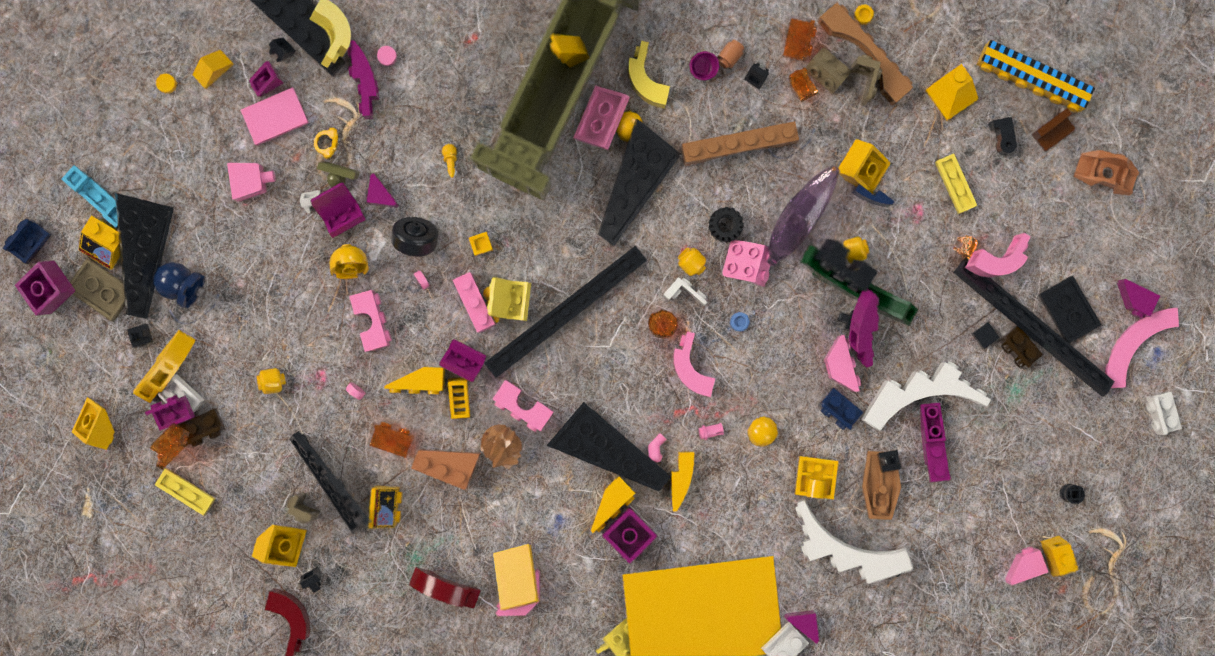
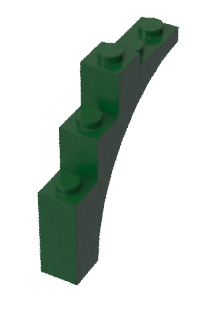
M809 245L800 262L813 272L812 275L818 280L839 289L846 296L858 301L862 291H852L847 287L845 281L836 279L832 271H827L819 266L820 262L815 259L819 249ZM871 283L868 289L876 294L879 301L877 313L910 326L919 309L911 302Z

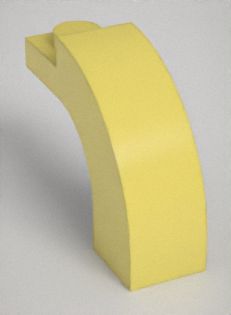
M320 0L310 20L324 28L329 35L330 48L321 63L328 68L331 62L335 63L339 56H344L350 44L351 31L343 12L331 1Z
M641 41V45L636 46L634 57L637 59L629 58L628 73L630 83L642 100L650 105L665 109L670 86L655 83L647 76L644 63L649 42Z

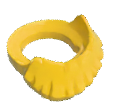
M335 128L319 132L314 139L316 151L323 155L325 159L331 158L338 146V132ZM328 135L332 139V145L322 150L318 146V140L321 136Z

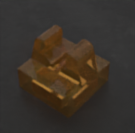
M968 235L957 237L956 240L963 244L960 248L954 247L953 250L964 258L970 259L976 249L977 240Z

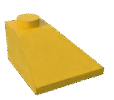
M962 64L925 90L946 121L979 99L973 79Z
M87 397L72 433L87 445L107 450L114 439V429L106 410L93 399Z
M272 524L257 537L252 557L265 564L296 567L307 530Z

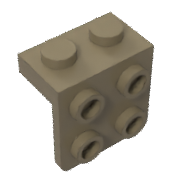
M867 55L858 56L850 69L853 73L868 77L860 104L862 106H865L868 102H871V99H874L877 87L874 86L882 73V69H880L881 62L875 61L871 56Z

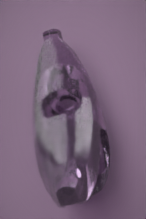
M832 165L818 173L787 203L771 234L767 263L775 266L777 262L793 253L809 236L833 195L840 169L837 166Z

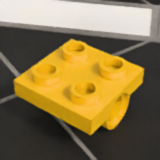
M799 456L794 494L834 500L838 461Z

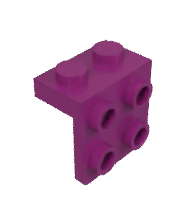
M339 183L310 200L311 205L324 221L332 238L366 220L360 205L344 183Z

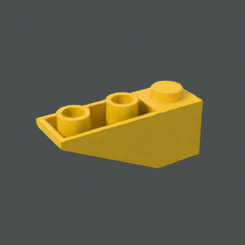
M551 35L553 41L550 43L551 48L562 64L566 63L570 68L590 59L580 36Z
M420 368L385 385L384 389H389V393H401V389L409 390L410 394H420V390H428V394L439 395V391H444L445 368Z
M620 476L604 490L591 527L592 533L595 531L599 533L606 526V520L610 517L614 519L621 512L619 510L624 504L628 506L635 499L633 497L635 492Z

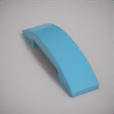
M73 165L61 180L95 207L109 223L118 228L115 198L81 169Z

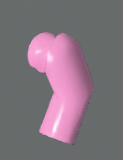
M660 433L648 445L649 458L655 463L662 460L660 446L667 440Z

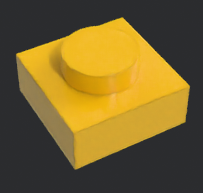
M487 232L469 237L474 256L493 251Z

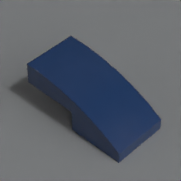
M860 184L852 191V194L874 205L889 207L895 202L882 191L878 190L873 195Z

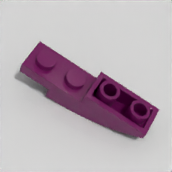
M351 40V47H348V57L351 58L352 65L349 66V75L356 83L360 82L358 84V94L361 95L362 103H359V113L366 120L373 119L372 100H380L377 80L364 52L354 40Z
M869 289L866 292L862 291L856 303L849 332L850 346L857 352V360L866 368L873 366L872 332L878 330L879 315L877 313L878 297Z
M940 403L921 404V436L929 482L950 481L945 449L946 437Z

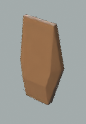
M867 451L862 489L868 518L892 520L901 490L899 471L881 473L877 456L881 452Z

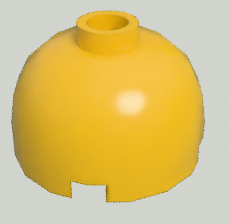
M350 244L342 245L330 257V273L332 276L336 274L338 279L358 278L357 274L363 272V275H365L369 271L366 254L360 248Z

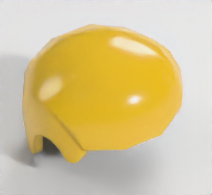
M632 111L623 113L616 130L622 141H629L636 119L643 123L637 113Z
M765 416L756 418L747 431L749 440L759 447L772 444L778 435L777 424L771 418Z

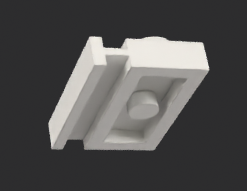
M175 374L163 391L158 393V396L165 403H167L166 399L177 395L180 398L186 395L193 413L204 401L178 374Z
M788 622L761 649L768 656H797L809 643Z

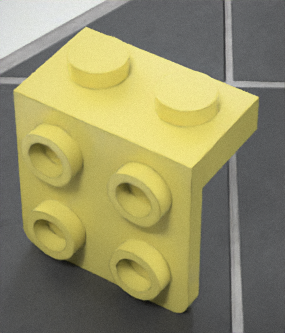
M493 277L489 287L488 315L504 319L527 321L531 283Z

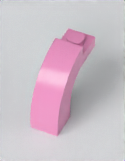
M1026 233L1015 235L1006 253L1001 258L993 256L984 249L974 251L965 268L983 277H997L1013 273L1028 259L1023 252L1028 248L1030 236Z
M687 331L686 335H682L679 346H682V350L674 349L673 364L680 381L691 391L711 397L715 378L701 375L692 367L690 351L695 333Z

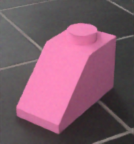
M1026 547L1021 550V553L1016 554L1005 578L1006 583L1014 585L1048 573L1041 550Z

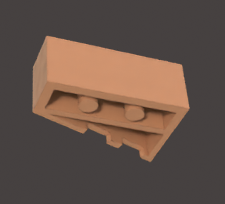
M421 449L418 450L411 469L466 490L481 453Z

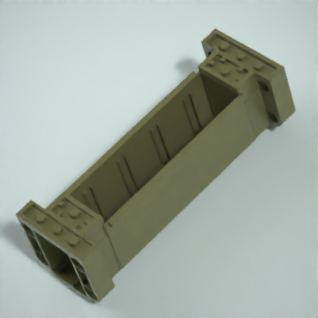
M561 0L499 126L502 131L494 149L478 142L470 157L474 166L520 191L545 200L552 183L550 177L541 172L545 164L549 162L616 26V20L622 8L627 7L637 11L642 0ZM551 35L580 36L590 59L570 68L566 63L562 64L551 48L550 43L553 42Z

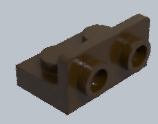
M1015 326L999 340L1002 343L1001 348L1007 354L1013 356L1014 363L1020 369H1030L1031 365L1043 355L1018 326Z
M217 408L179 424L186 439L184 442L185 446L192 445V447L203 444V439L205 438L214 439L220 436V432L225 430Z

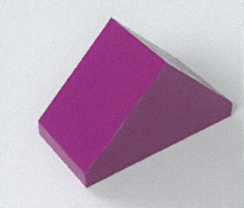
M266 61L248 80L257 97L284 84L276 68L269 61Z
M374 173L371 174L367 203L384 207H399L379 178Z
M813 610L786 613L784 615L788 622L816 644L819 642L817 618Z

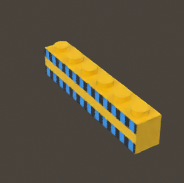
M992 40L985 44L976 64L980 66L981 70L988 73L993 72L1002 80L1015 82L1017 87L1028 88L1032 90L1033 94L1041 97L1045 96L1054 104H1063L1072 112H1081L1086 109L1095 90V87Z

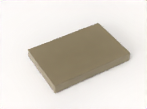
M86 258L70 281L75 289L72 295L114 322L125 307L123 281L90 258Z

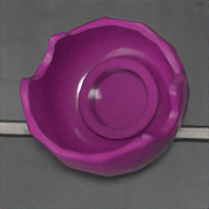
M708 51L695 54L689 63L690 73L695 79L701 81L715 77L720 68L718 58L715 54Z

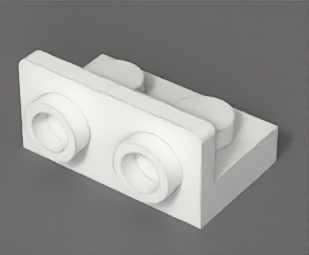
M1172 392L1147 397L1146 407L1152 416V428L1157 435H1166L1168 432L1182 429Z

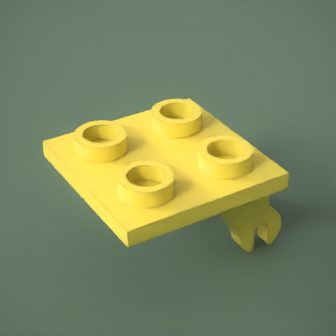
M625 618L602 638L605 643L595 650L597 654L610 648L616 656H631L627 618Z

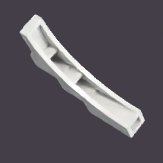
M948 361V363H940L931 380L928 374L919 371V373L912 372L902 389H900L901 385L894 380H891V382L884 381L860 420L876 430H881L887 421L901 408L913 401L928 396L954 395L968 399L980 406H988L991 400L986 397L987 393L978 388L976 390L971 388V383L965 379L960 378L959 380L962 372L957 370L959 368L957 365Z
M806 499L798 501V506L795 507L799 518H803L805 525H802L805 536L810 537L804 540V545L801 548L804 556H808L810 561L832 554L833 556L830 557L833 568H837L838 572L861 565L862 568H859L863 580L866 579L868 584L913 570V565L906 548L893 551H870L846 544L833 536L820 524L812 513Z

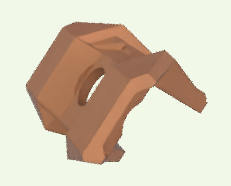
M1097 150L1081 153L1074 177L1090 186L1098 183L1113 189V194L1130 196L1133 193L1132 190L1139 171L1125 155ZM1104 168L1112 169L1113 175L1111 178L1103 176Z

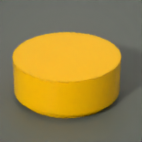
M866 4L858 6L854 12V19L861 25L868 24L874 16L873 9Z
M164 73L156 79V87L161 92L169 94L176 89L177 82L173 76Z

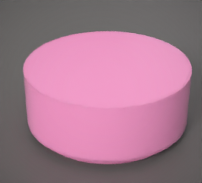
M383 46L378 50L377 58L382 65L391 66L396 62L397 54L392 47Z
M421 271L415 272L414 276L422 289L428 288L429 283Z
M352 382L346 387V391L358 400H361L366 394L359 386Z

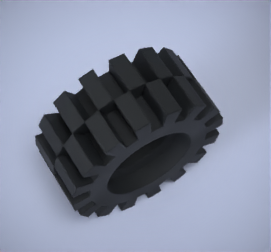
M729 207L719 208L715 211L708 223L711 236H714V239L720 242L735 240L742 233L744 226L743 217L740 216V213L735 211L734 208ZM722 218L732 220L733 229L731 231L723 232L720 230L719 221Z

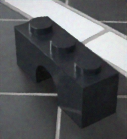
M826 238L815 256V259L820 262L819 266L827 271H832L834 273L833 276L840 281H845L847 287L852 291L866 292L878 272L865 261L853 260L852 264L847 267L846 258L850 250L838 240Z

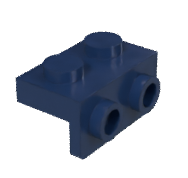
M26 218L18 224L15 233L6 239L3 249L11 252L23 263L29 264L52 234L36 221Z

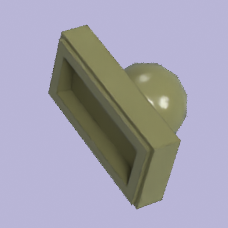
M326 161L319 162L317 166L318 170L329 173L327 183L330 187H334L339 183L345 184L346 178L358 179L360 173L357 170Z

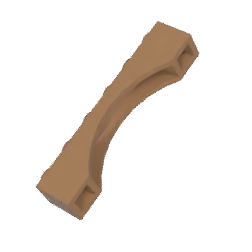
M836 2L820 16L817 22L829 36L847 40L858 46L867 56H871L873 60L881 62L880 93L892 106L895 105L914 88L911 85V80L899 72L898 65L890 61L886 57V52L874 44L872 36L865 33L861 29L860 23L849 16L847 8Z
M794 121L684 143L681 146L684 165L688 166L737 153L793 145L799 141L796 122Z

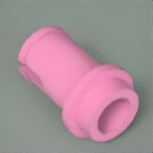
M721 423L706 427L702 425V428H698L700 439L707 440L710 437L724 435Z

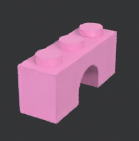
M468 272L454 279L455 287L477 333L496 326L493 317L488 315L487 305L473 274Z
M369 290L349 296L354 315L368 314L372 319L371 328L366 332L360 333L364 351L371 352L390 346L389 341H392L389 330H386L384 326L386 317L379 308L381 304L379 294Z
M505 380L493 397V400L496 401L494 405L503 411L505 408L511 411L510 416L520 421L523 419L528 423L526 426L534 432L537 429L542 431L554 411L539 401L530 410L522 409L518 404V397L523 390Z

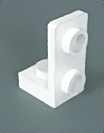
M678 277L663 295L668 301L671 297L675 300L681 293L679 288L682 287L703 306L708 303L705 300L707 297L699 290L695 292L691 288L692 284L684 277L682 280Z

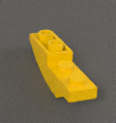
M178 330L158 355L155 364L133 390V394L151 403L159 391L162 392L170 382L196 340Z

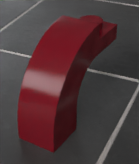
M415 567L409 586L426 596L461 608L463 606L475 608L481 592L476 587L452 582L431 570Z
M273 588L269 591L265 610L282 615L289 623L290 638L285 656H295L297 652L300 653L303 641L300 640H306L310 635L309 616L304 605L294 595Z

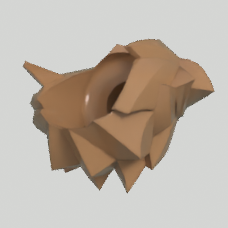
M501 424L494 425L483 434L481 451H483L486 458L493 461V468L503 466L510 470L513 465L518 464V458L522 457L520 454L522 450L521 440L516 436L515 431H511L510 427Z

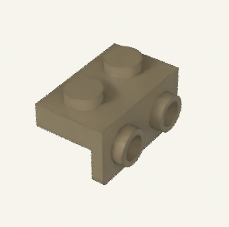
M824 47L804 69L832 94L852 72Z
M302 492L290 498L287 504L289 508L287 513L295 516L296 521L306 524V522L317 519L320 511L303 504L307 493Z

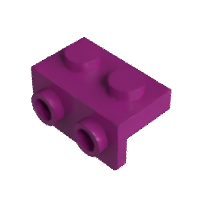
M453 339L439 366L474 382L487 356Z
M177 395L167 398V403L162 404L161 401L150 406L151 410L145 412L146 416L149 414L153 415L160 431L195 417L186 395L180 398Z

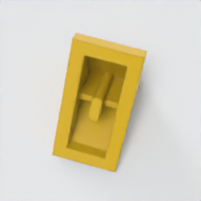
M218 50L201 57L192 75L207 89L234 64L222 50Z

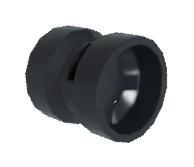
M1065 484L1059 492L1063 501L1072 504H1079L1085 498V491L1079 485Z

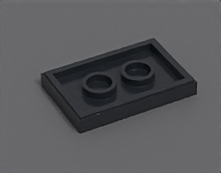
M1073 275L1038 294L1063 339L1069 344L1102 325Z

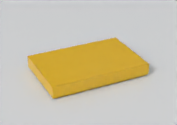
M526 544L493 553L501 610L505 611L539 602L531 545Z

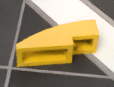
M693 451L678 452V471H671L673 511L679 509L689 489L694 468Z

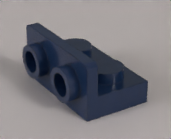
M832 388L818 405L822 408L820 412L828 418L830 416L836 420L835 424L843 431L845 429L851 430L853 424L863 414L858 407L835 388Z

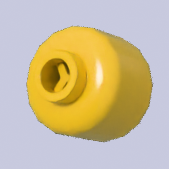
M860 236L843 242V245L850 250L846 258L850 264H852L853 260H866L867 254H870L866 239H862Z
M686 248L678 256L679 267L689 276L700 275L706 269L704 266L706 258L696 248Z
M278 368L261 370L259 375L256 376L258 390H262L263 394L281 392L282 385H286L284 373L280 374Z

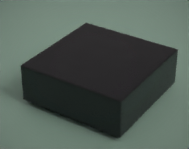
M986 322L971 333L982 349H985L1000 338L989 322Z

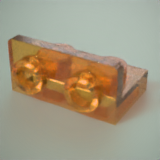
M793 18L790 19L782 57L805 61L807 56H811L813 45H810L811 38L815 37L817 27L814 26L815 20L806 22Z
M382 421L381 424H375V430L369 446L407 458L414 438L413 435H410V431L404 428H399V430L393 429L391 424Z
M172 423L151 444L150 449L158 453L156 456L158 458L156 464L158 468L163 470L186 447L189 436L187 430Z

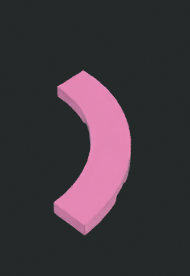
M1178 308L1153 312L1150 317H1143L1137 320L1123 332L1112 348L1108 364L1105 368V374L1115 381L1111 388L1126 387V374L1131 358L1146 339L1164 329L1179 327Z

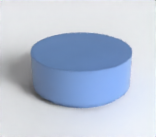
M742 312L735 313L730 319V326L738 332L746 330L750 323L748 316Z

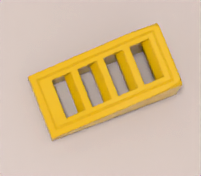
M463 377L449 378L448 391L451 419L470 418L468 380ZM455 385H463V386H464V387H460V388H453V386H455ZM461 392H464V395H459V396H454V395H453V393H461ZM465 400V403L454 404V401ZM455 408H465L466 411H457V412H455L454 409H455Z

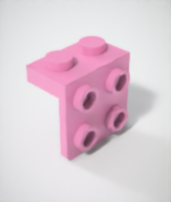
M733 240L730 242L722 274L725 277L748 281L765 287L769 279V268L774 260V250L761 244Z

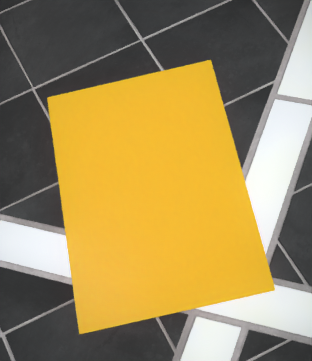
M773 556L623 574L631 656L766 655L761 648L781 629Z

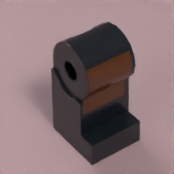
M1012 117L997 119L988 123L989 130L995 129L997 152L1001 155L1013 152L1017 147Z

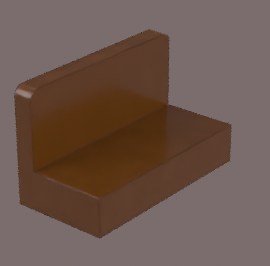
M1068 108L1061 111L1031 134L1045 152L1075 130L1074 125L1067 118L1072 114Z

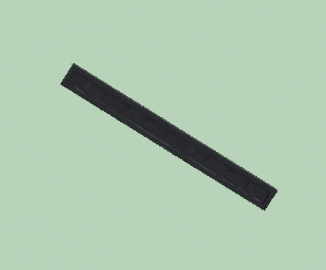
M634 246L484 364L495 378L499 377L647 262L646 258Z
M966 257L960 262L953 272L1101 397L1108 394L1115 381L990 277L979 276L966 269L965 267L969 261Z

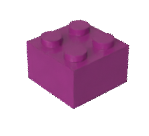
M55 260L38 262L15 284V287L35 316L52 314L75 292V289Z
M629 506L602 533V536L630 564L657 537V534Z

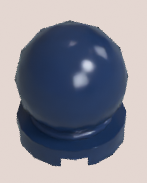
M176 262L165 263L157 269L154 275L156 291L166 299H177V305L183 308H189L199 297L195 294L199 287H204L205 276L198 272L191 274L187 267Z

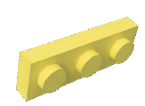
M951 154L936 161L935 164L957 213L960 214L976 207L977 203L955 155Z
M168 468L164 469L155 483V486L203 516L206 515L216 499Z

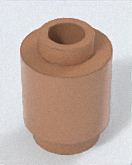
M734 39L728 42L717 56L719 64L725 69L733 68L743 55L744 46Z

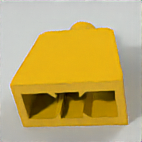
M1059 535L1040 541L1053 577L1078 570V565L1069 542Z

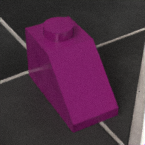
M1127 279L1118 280L1117 286L1125 308L1132 312L1131 315L1140 319L1150 317L1160 295Z

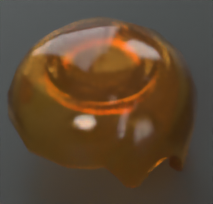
M661 309L652 313L648 320L649 330L657 338H669L677 331V318L672 312Z

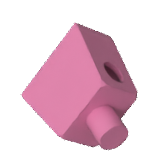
M227 163L232 199L237 202L266 193V183L275 182L274 171L264 172L263 166L258 163Z

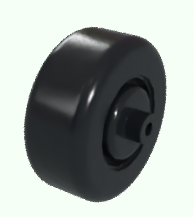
M405 217L393 225L391 242L394 248L402 254L413 257L426 256L431 254L437 247L438 229L426 219Z

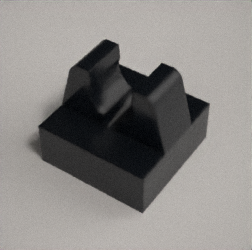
M284 37L273 39L269 43L271 47L269 54H277V62L286 60L296 52Z
M753 63L744 80L760 90L770 73L768 69L763 70L760 68L759 63Z
M853 310L849 315L841 312L837 321L845 324L844 330L849 332Z
M148 324L127 329L132 348L153 342Z
M898 450L877 454L881 473L902 469Z
M318 566L301 575L299 584L303 590L309 587L315 593L321 589L320 580L322 572Z

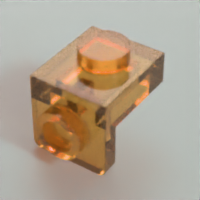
M805 67L789 75L790 87L800 102L818 94L817 88L808 77V71Z

